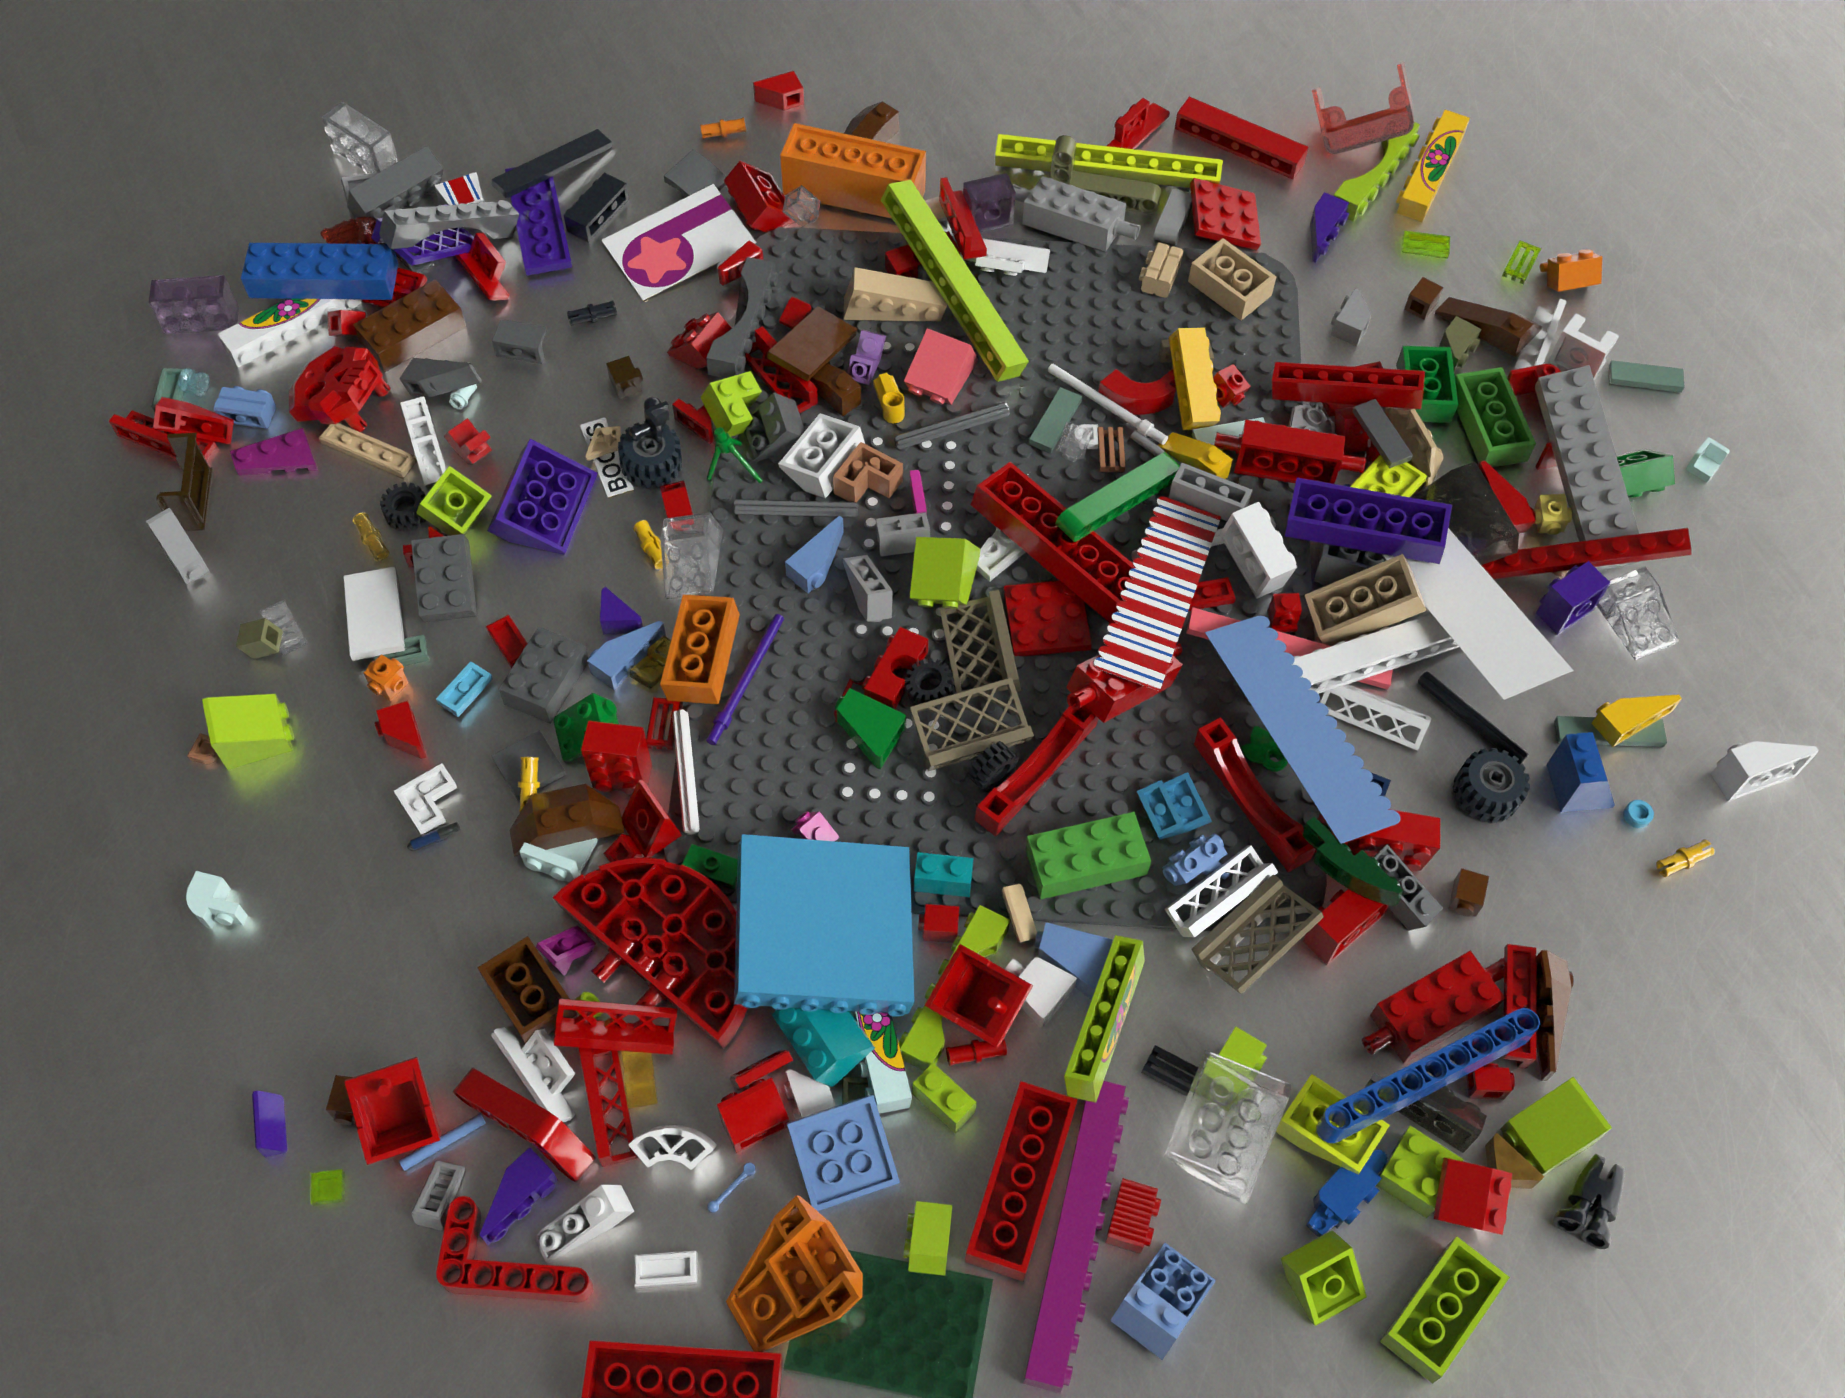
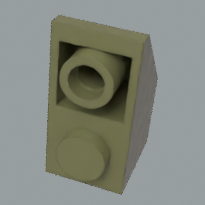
M1457 316L1445 330L1439 347H1451L1454 372L1458 367L1463 368L1469 358L1468 353H1474L1481 341L1478 339L1481 329Z

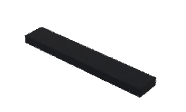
M596 129L493 178L492 186L507 199L612 148V141L599 129Z

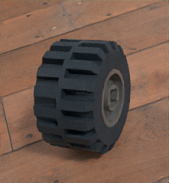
M639 422L634 424V426H636V427H639V426H641V425H644V424H639ZM665 424L662 432V442L657 443L651 433L642 436L641 440L637 442L633 441L629 436L630 427L625 430L626 434H622L620 442H618L620 467L623 475L627 476V480L630 483L635 481L638 487H641L643 484L646 488L651 489V485H656L659 488L662 486V482H665L666 485L671 483V477L675 479L678 476V471H681L682 468L680 439L674 429L670 430L669 426Z
M1486 748L1480 749L1478 753L1474 752L1466 759L1455 776L1453 792L1457 794L1454 798L1456 802H1461L1460 808L1463 811H1469V816L1473 819L1477 816L1480 817L1479 821L1486 822L1487 819H1490L1491 823H1497L1499 819L1505 821L1516 812L1527 797V792L1530 790V784L1527 783L1530 779L1529 774L1524 773L1526 768L1523 764L1519 765L1517 763V757L1508 756L1509 752L1503 750L1500 753L1497 748H1491L1489 752Z

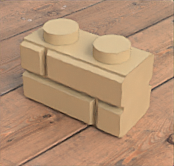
M1158 242L1154 251L1149 250L1146 258L1148 266L1147 268L1142 267L1139 281H1142V292L1155 293V295L1164 298L1168 297L1181 265L1183 256L1181 248L1169 247V245Z

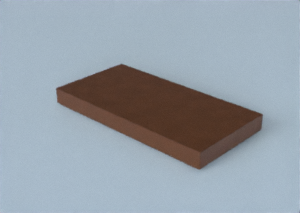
M818 306L768 351L767 358L808 382L856 336L858 329Z

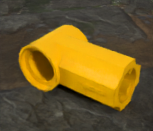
M888 373L880 374L873 380V385L883 409V418L888 423H899L905 417L904 396L899 392L893 375Z

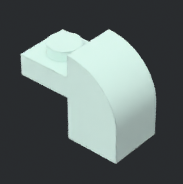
M199 871L195 872L187 889L186 901L189 909L204 926L212 929L215 921L229 926L232 923L243 925L247 918V914L239 904L225 901L231 888L222 877Z

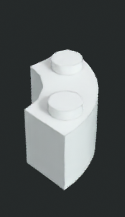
M664 1125L652 1128L640 1134L628 1144L647 1167L659 1161L673 1160L684 1164L690 1170L717 1146L712 1139L702 1132L681 1125Z

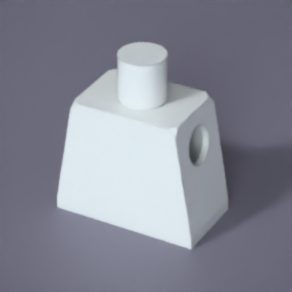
M1035 957L1027 967L1013 959L1005 968V970L1033 985L1021 1008L1041 1029L1075 989L1076 977L1039 957Z

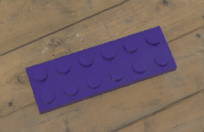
M514 168L505 169V173ZM553 177L511 196L512 206L519 213L516 227L526 276L572 268Z

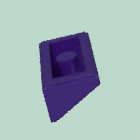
M258 1090L253 1091L255 1148L264 1157L286 1153L287 1137L284 1098L278 1094Z

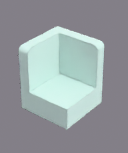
M1708 437L1697 450L1685 470L1708 482L1726 458L1729 449Z

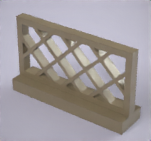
M999 590L990 591L989 597L968 601L967 605H958V609L940 608L956 693L964 692L961 689V685L967 677L977 682L974 688L990 684L986 680L993 671L1001 675L1003 680L1012 677L1016 691H1022ZM987 606L988 612L982 619L972 615L976 608ZM959 613L963 617L955 625L947 620V615ZM968 619L978 623L972 633L962 629V626ZM983 627L992 631V635L987 641L977 637V634ZM957 633L967 637V640L961 647L952 643ZM972 641L983 646L977 655L966 650ZM987 649L997 653V657L991 664L981 659ZM962 655L972 659L966 670L956 664ZM977 663L988 668L981 678L970 673ZM1007 686L996 689L995 692H1000L1009 689ZM993 690L988 691V692H985V693H986V694H991V692H992Z
M1012 677L909 708L926 759L925 764L928 772L976 758L979 754L982 755L987 747L990 748L993 743L996 744L1000 741L1009 748L1029 742L1034 736L1031 726L1027 724ZM1008 687L1011 697L1007 704L993 697L996 689ZM993 690L990 695H988V694L985 693V692H988V691ZM980 695L987 699L982 712L968 705L971 696ZM967 698L965 703L960 701V699ZM990 701L1004 708L999 720L985 714ZM1012 701H1013V704H1014V707H1015V708H1013V707L1010 706V704H1011ZM953 702L962 707L957 719L942 712L947 703ZM942 705L941 708H940V710L934 708V707H937V706ZM927 709L937 714L931 727L920 722L917 712ZM965 709L979 716L973 728L959 721ZM1007 710L1018 716L1020 725L1010 727L1001 722ZM939 716L954 723L948 736L934 729ZM981 718L996 725L992 733L985 735L976 730ZM956 725L971 732L967 741L959 742L950 737ZM998 727H1001V728L1004 729V730L997 731ZM923 728L928 731L926 736L924 734ZM930 733L945 739L940 749L930 751L927 743ZM973 734L979 736L977 738L971 739ZM947 742H950V743L953 744V745H950V746L945 747L946 744H947Z
M1273 874L1191 950L1204 969L1207 971L1211 970L1238 993L1242 994L1324 916L1317 908L1285 887L1281 879ZM1287 898L1291 900V907L1277 909ZM1307 912L1311 914L1305 921L1296 922V914ZM1290 915V923L1276 925L1278 916ZM1265 918H1271L1270 926L1257 928ZM1289 931V936L1285 940L1275 942L1276 933ZM1270 934L1268 943L1256 944V936ZM1245 937H1250L1249 945L1236 947ZM1268 951L1266 958L1254 961L1255 952ZM1249 953L1248 962L1235 963V956L1237 954ZM1224 956H1229V964L1216 965ZM1248 970L1247 975L1239 983L1234 979V971Z

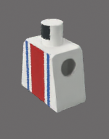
M476 172L435 185L441 205L484 202Z

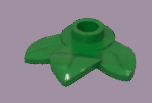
M1254 726L1250 736L1251 743L1241 746L1244 756L1251 762L1262 764L1270 771L1278 772L1283 770L1287 766L1288 761L1274 739L1264 729ZM1270 758H1276L1279 762H1274Z

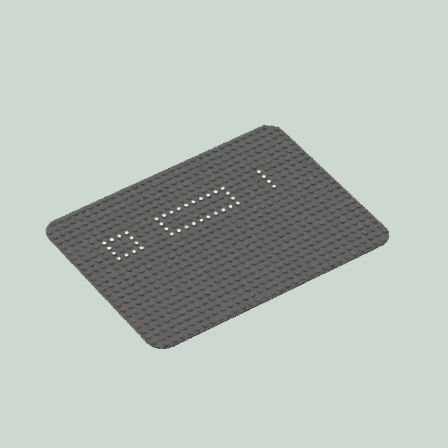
M778 227L758 237L755 240L757 242L755 244L762 249L763 260L775 262V272L778 273L777 285L772 287L770 303L765 305V316L763 320H759V328L763 326L777 343L792 330L779 323L780 317L792 296L810 304L811 311L819 306L858 329L856 336L828 362V364L844 370L846 373L851 355L856 354L861 330L886 336L881 360L870 385L857 382L861 386V404L842 417L817 393L818 404L800 413V417L805 431L820 413L859 426L866 445L903 463V482L890 499L868 488L857 502L859 505L858 516L842 517L843 535L827 577L819 588H814L811 592L807 593L786 576L785 561L836 519L837 516L735 514L734 501L736 499L849 501L835 495L834 489L826 499L804 491L779 467L778 463L785 455L761 461L754 460L745 431L731 438L742 442L741 446L734 445V447L761 477L762 483H758L732 453H720L714 473L698 595L734 598L740 616L719 704L683 702L682 709L688 712L699 832L687 835L683 831L677 760L675 759L668 815L682 836L664 848L666 862L681 866L691 844L738 859V846L742 834L803 839L800 834H794L791 830L797 825L795 820L807 811L809 813L820 811L839 836L835 842L909 847L911 914H925V904L959 906V917H968L970 912L976 913L979 905L1010 919L1001 890L1003 887L1021 884L1033 921L1177 929L1165 908L1211 873L1207 875L1200 873L1188 883L1174 886L1165 878L1162 867L1168 864L1170 861L1169 857L1181 849L1186 851L1190 847L1189 843L1196 837L1204 835L1206 838L1215 833L1222 839L1224 849L1228 853L1219 860L1221 864L1227 862L1246 846L1252 845L1263 864L1273 863L1278 871L1275 876L1281 879L1285 887L1318 909L1323 906L1327 877L1326 873L1313 862L1316 853H1313L1311 860L1287 872L1194 745L1198 729L1220 717L1237 738L1240 749L1241 746L1251 743L1250 736L1254 726H1258L1267 732L1268 730L1241 688L1234 684V677L1211 641L1186 633L1191 611H1188L1176 644H1181L1182 654L1175 658L1183 665L1171 687L1105 723L1098 719L1096 727L996 837L975 821L977 806L991 792L981 791L967 775L969 767L973 766L972 762L977 760V757L928 772L923 749L909 710L910 707L915 706V703L911 702L906 686L905 693L895 709L906 715V729L881 770L873 765L841 725L835 722L834 716L835 705L843 694L849 679L855 683L864 682L868 675L872 676L878 656L880 654L884 655L887 650L886 644L892 634L895 635L900 627L928 638V653L924 658V664L928 663L930 658L933 659L934 663L938 659L941 660L942 665L946 663L952 672L940 608L943 604H934L932 608L920 607L918 602L910 599L914 552L880 556L876 519L914 514L910 491V471H920L930 537L967 539L980 549L988 538H991L995 533L996 526L971 506V502L977 485L1009 462L1013 463L1064 507H1071L1156 456L1131 438V434L1137 428L1049 373V366L1055 364L1097 392L1099 391L1100 381L1115 369L1136 382H1155L1173 369L1172 362L1160 363L1158 355L1161 340L1169 339L1168 337L1178 328H1205L1206 336L1209 339L1214 355L1213 377L1218 371L1234 364L1251 386L1244 393L1245 399L1235 406L1230 404L1222 408L1217 401L1221 415L1220 421L1214 426L1263 417L1265 423L1288 427L1292 408L1300 404L1303 405V401L1272 399V377L1275 362L1301 363L1298 290L1293 274L1283 263L1268 256L1266 253L1242 251L1274 274L1276 281L1272 296L1241 321L1188 282L1192 262L1208 249L1181 248L1183 256L1180 268L1168 297L1164 298L1155 295V293L1142 292V281H1139L1142 267L1147 268L1148 266L1146 264L1149 250L1154 251V246L1111 244L1105 252L1078 242L984 238L1050 250L1046 273L1023 270L1022 273L1017 272V275L1013 276L1004 274V270L994 269V272L980 270L981 266H975L976 262L964 260L1029 361L1019 377L997 382L948 305L941 321L843 320L844 297L854 268L888 273L885 269V252L908 245L902 233ZM922 264L918 265V279L932 281ZM741 282L735 325L741 320L748 303L742 291ZM927 328L970 344L978 358L976 365L952 405L945 402L944 405L937 404L930 400V396L922 394L921 397L914 395L908 391L909 388L904 383V379ZM754 336L752 338V343L756 342V338ZM758 349L751 353L750 356L762 359L763 353ZM745 362L744 370L739 371V374L751 371L762 391L754 404L747 408L751 414L773 392L751 366ZM764 366L763 371L765 373L776 374L777 369L775 367ZM888 373L893 375L899 392L904 396L905 417L899 423H888L883 418V409L873 385V380L880 374ZM778 381L777 387L789 390L790 384ZM1061 387L1081 395L1082 401L1052 453L1029 445V439ZM1175 393L1173 404L1168 408L1153 414L1135 415L1141 420L1146 419L1154 424V428L1166 436L1174 432L1193 438V430H1183L1177 393ZM791 397L797 406L804 402L802 398ZM1003 402L1007 403L1010 410L1007 417L903 449H897L894 442V437L898 434ZM1083 424H1098V427H1103V430H1108V427H1113V430L1123 427L1125 472H1100L1099 450L1077 447L1073 442L1075 428ZM1149 436L1147 437V438L1150 439L1152 442H1154L1156 445L1159 444V442H1157V441L1154 440L1153 438H1151V437H1149ZM1104 437L1105 465L1110 466L1108 437ZM1114 437L1115 466H1119L1117 437ZM1221 450L1233 459L1229 476L1226 480L1252 489L1248 506L1259 502L1262 508L1267 510L1269 516L1273 517L1276 523L1275 530L1280 532L1287 551L1293 554L1297 568L1282 588L1256 599L1225 543L1211 546L1198 582L1229 577L1236 599L1235 603L1201 610L1240 621L1256 616H1265L1269 619L1268 608L1273 594L1299 593L1302 612L1297 624L1298 630L1297 632L1282 633L1315 642L1314 622L1305 598V594L1312 592L1310 541L1285 536L1295 483L1234 473L1236 451ZM1171 485L1098 528L1095 532L1133 563L1132 551L1144 547L1141 540L1144 537H1148L1145 530L1148 527H1153L1150 525L1149 519L1157 517L1154 515L1153 509L1161 507L1158 505L1157 499L1159 497L1169 498ZM1220 519L1217 530L1224 528L1227 521ZM1025 552L990 582L976 570L968 601L989 597L990 591L999 590L1009 631L1003 587L1006 585L1060 580ZM868 555L893 591L892 618L883 619L880 622L866 621L856 603L843 564V558ZM1085 601L1092 644L1091 650L1014 656L1022 690L1017 692L1027 724L1031 726L1034 736L1029 742L1009 747L1018 757V763L1015 764V769L1010 771L1011 774L1006 776L1003 782L1030 757L1069 707L1067 696L1071 692L1066 687L1077 665L1099 655V648L1107 646L1103 642V637L1110 634L1107 628L1111 623ZM987 606L976 608L972 615L982 619L988 612ZM959 613L947 615V620L957 625L963 615ZM774 615H782L784 621L735 708L728 729L723 730L716 745H710L706 739L714 726L713 721L717 713L722 712ZM968 619L962 626V629L972 633L978 623ZM983 627L977 634V637L987 641L992 635V631ZM957 633L952 643L961 647L967 640V637ZM972 641L966 650L977 655L983 646ZM987 649L981 659L991 664L997 657V653ZM962 655L956 664L966 670L972 659ZM977 663L970 673L981 678L988 668ZM901 668L894 671L893 674L905 680V677H907L906 673L910 669ZM993 671L986 681L991 684L1003 679L1001 675ZM967 677L961 685L962 691L973 689L977 682ZM934 678L927 679L921 683L920 688L922 690H933L939 686L940 681ZM853 683L851 689L864 695L862 686ZM1009 690L995 692L993 697L1007 704L1011 695ZM982 696L970 698L968 705L982 712L987 699ZM990 701L985 714L999 720L1004 708ZM1012 701L1011 704H1010V706L1013 707V708H1015V707H1014V704H1013V701ZM950 702L945 705L942 712L957 719L962 707ZM965 709L959 721L973 728L979 716ZM929 710L917 712L920 722L931 727L937 714ZM1007 710L1001 722L1010 727L1020 725L1018 716ZM939 716L934 729L948 736L954 723ZM981 718L976 730L987 735L993 732L996 725ZM956 725L950 737L963 742L967 741L971 732ZM998 727L997 731L1004 730V729L1001 728V727ZM923 728L924 734L926 736L928 731ZM930 733L927 739L930 751L940 749L945 742V739L933 733ZM973 734L971 739L977 738L979 736ZM947 742V744H946L945 747L950 746V745H953V744L950 743V742ZM1245 757L1262 788L1289 817L1300 823L1303 828L1308 820L1313 817L1316 819L1319 817L1320 811L1289 763H1287L1283 770L1273 772L1266 769L1262 764L1251 762ZM1270 758L1274 762H1279L1276 758ZM1188 772L1212 822L1176 836L1159 839L1137 791L1160 780L1165 783ZM1135 812L1151 859L1147 875L1040 900L1025 851L1027 836ZM917 852L974 858L970 897L914 892ZM1248 855L1241 860V872L1248 873L1255 868ZM1230 873L1226 879L1221 877L1219 887L1229 888L1232 884L1233 874ZM737 883L734 890L715 884L723 891L731 903H737ZM1202 889L1198 903L1207 905L1211 902L1212 890ZM1287 898L1277 909L1291 907V900ZM1243 899L1240 903H1238L1236 906L1230 909L1227 913H1225L1223 916H1221L1218 920H1216L1203 931H1212L1245 899ZM1183 904L1175 910L1182 922L1190 918V905ZM1308 912L1296 914V922L1305 921L1311 914ZM1290 915L1278 916L1276 919V925L1290 923ZM1265 918L1257 928L1270 926L1271 918ZM1287 931V932H1280V933H1276V934L1289 933V931Z

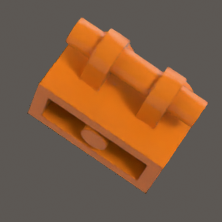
M1591 249L1579 250L1578 254L1573 255L1561 253L1556 258H1550L1548 262L1541 263L1539 266L1541 272H1547V287L1558 292L1601 284L1602 256L1594 253Z

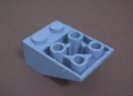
M1164 1243L1126 1295L1110 1321L1163 1360L1216 1280L1171 1246Z

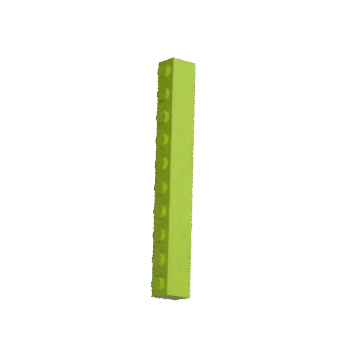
M912 180L888 184L881 202L995 380L1000 382L1019 377L1028 364V359Z

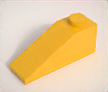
M1174 432L1168 435V440L1164 445L1158 444L1160 448L1181 463L1223 479L1229 476L1233 459L1212 444Z
M1679 694L1620 698L1612 704L1606 702L1596 710L1597 716L1591 724L1614 747L1673 712L1682 698Z

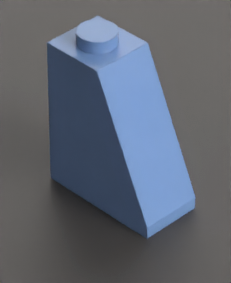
M1046 922L1044 931L1037 932L1034 944L1035 948H1039L1038 957L1076 977L1075 988L1092 1000L1111 948L1112 939Z

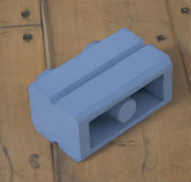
M234 386L233 388L222 387L219 398L215 402L214 411L217 414L233 419L234 424L268 429L272 420L271 417H273L276 411V404L271 393L265 390L250 391L239 386Z

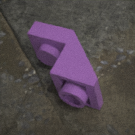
M861 330L856 354L851 355L847 374L856 382L870 385L881 360L886 339L885 335Z

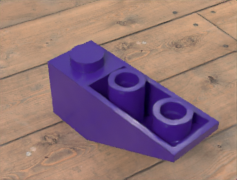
M1325 192L1315 205L1310 222L1312 260L1315 263L1320 255L1326 254L1330 246L1329 241L1336 239L1340 230L1339 226H1344L1349 217V213L1346 212L1349 202Z
M530 1147L506 1168L479 1234L487 1245L492 1241L497 1242L503 1238L508 1232V1227L516 1219H523L531 1211L533 1203L540 1197L545 1198L555 1188V1183L558 1179L554 1172Z

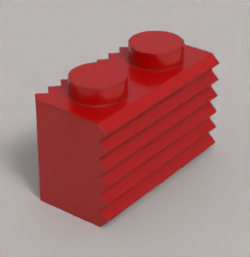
M1122 1178L1105 1243L1136 1253H1141L1144 1245L1150 1247L1154 1228L1149 1227L1151 1216L1157 1217L1161 1204V1199L1156 1198L1157 1188Z

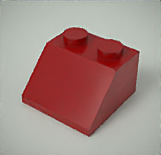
M1444 1157L1433 1219L1503 1235L1513 1173Z

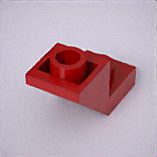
M684 480L660 486L670 528L682 529L695 522Z

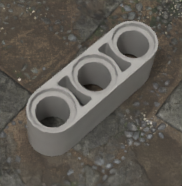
M1176 188L1172 189L1157 223L1154 240L1176 246L1192 209L1190 192Z

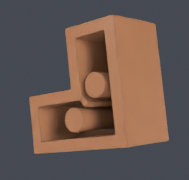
M860 442L834 474V494L849 502H858L865 491L870 488L890 499L903 482V463Z

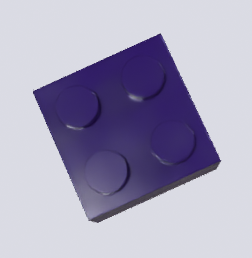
M1589 561L1580 567L1576 565L1567 572L1564 578L1560 579L1558 577L1547 586L1548 592L1540 599L1541 605L1536 614L1558 635L1594 611L1611 582Z

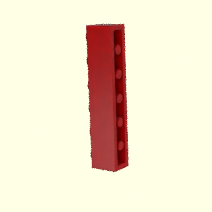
M1190 96L1177 112L1176 130L1292 180L1305 163L1308 146Z
M1275 362L1272 377V399L1360 405L1376 399L1381 407L1421 409L1425 371Z

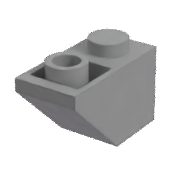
M1354 289L1350 297L1346 295L1340 307L1342 309L1341 312L1336 311L1331 321V324L1334 325L1331 335L1357 346L1367 330L1371 313L1360 291Z

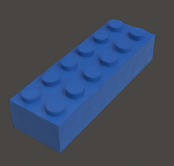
M249 243L241 281L249 298L392 300L398 261L394 249H390L387 244Z

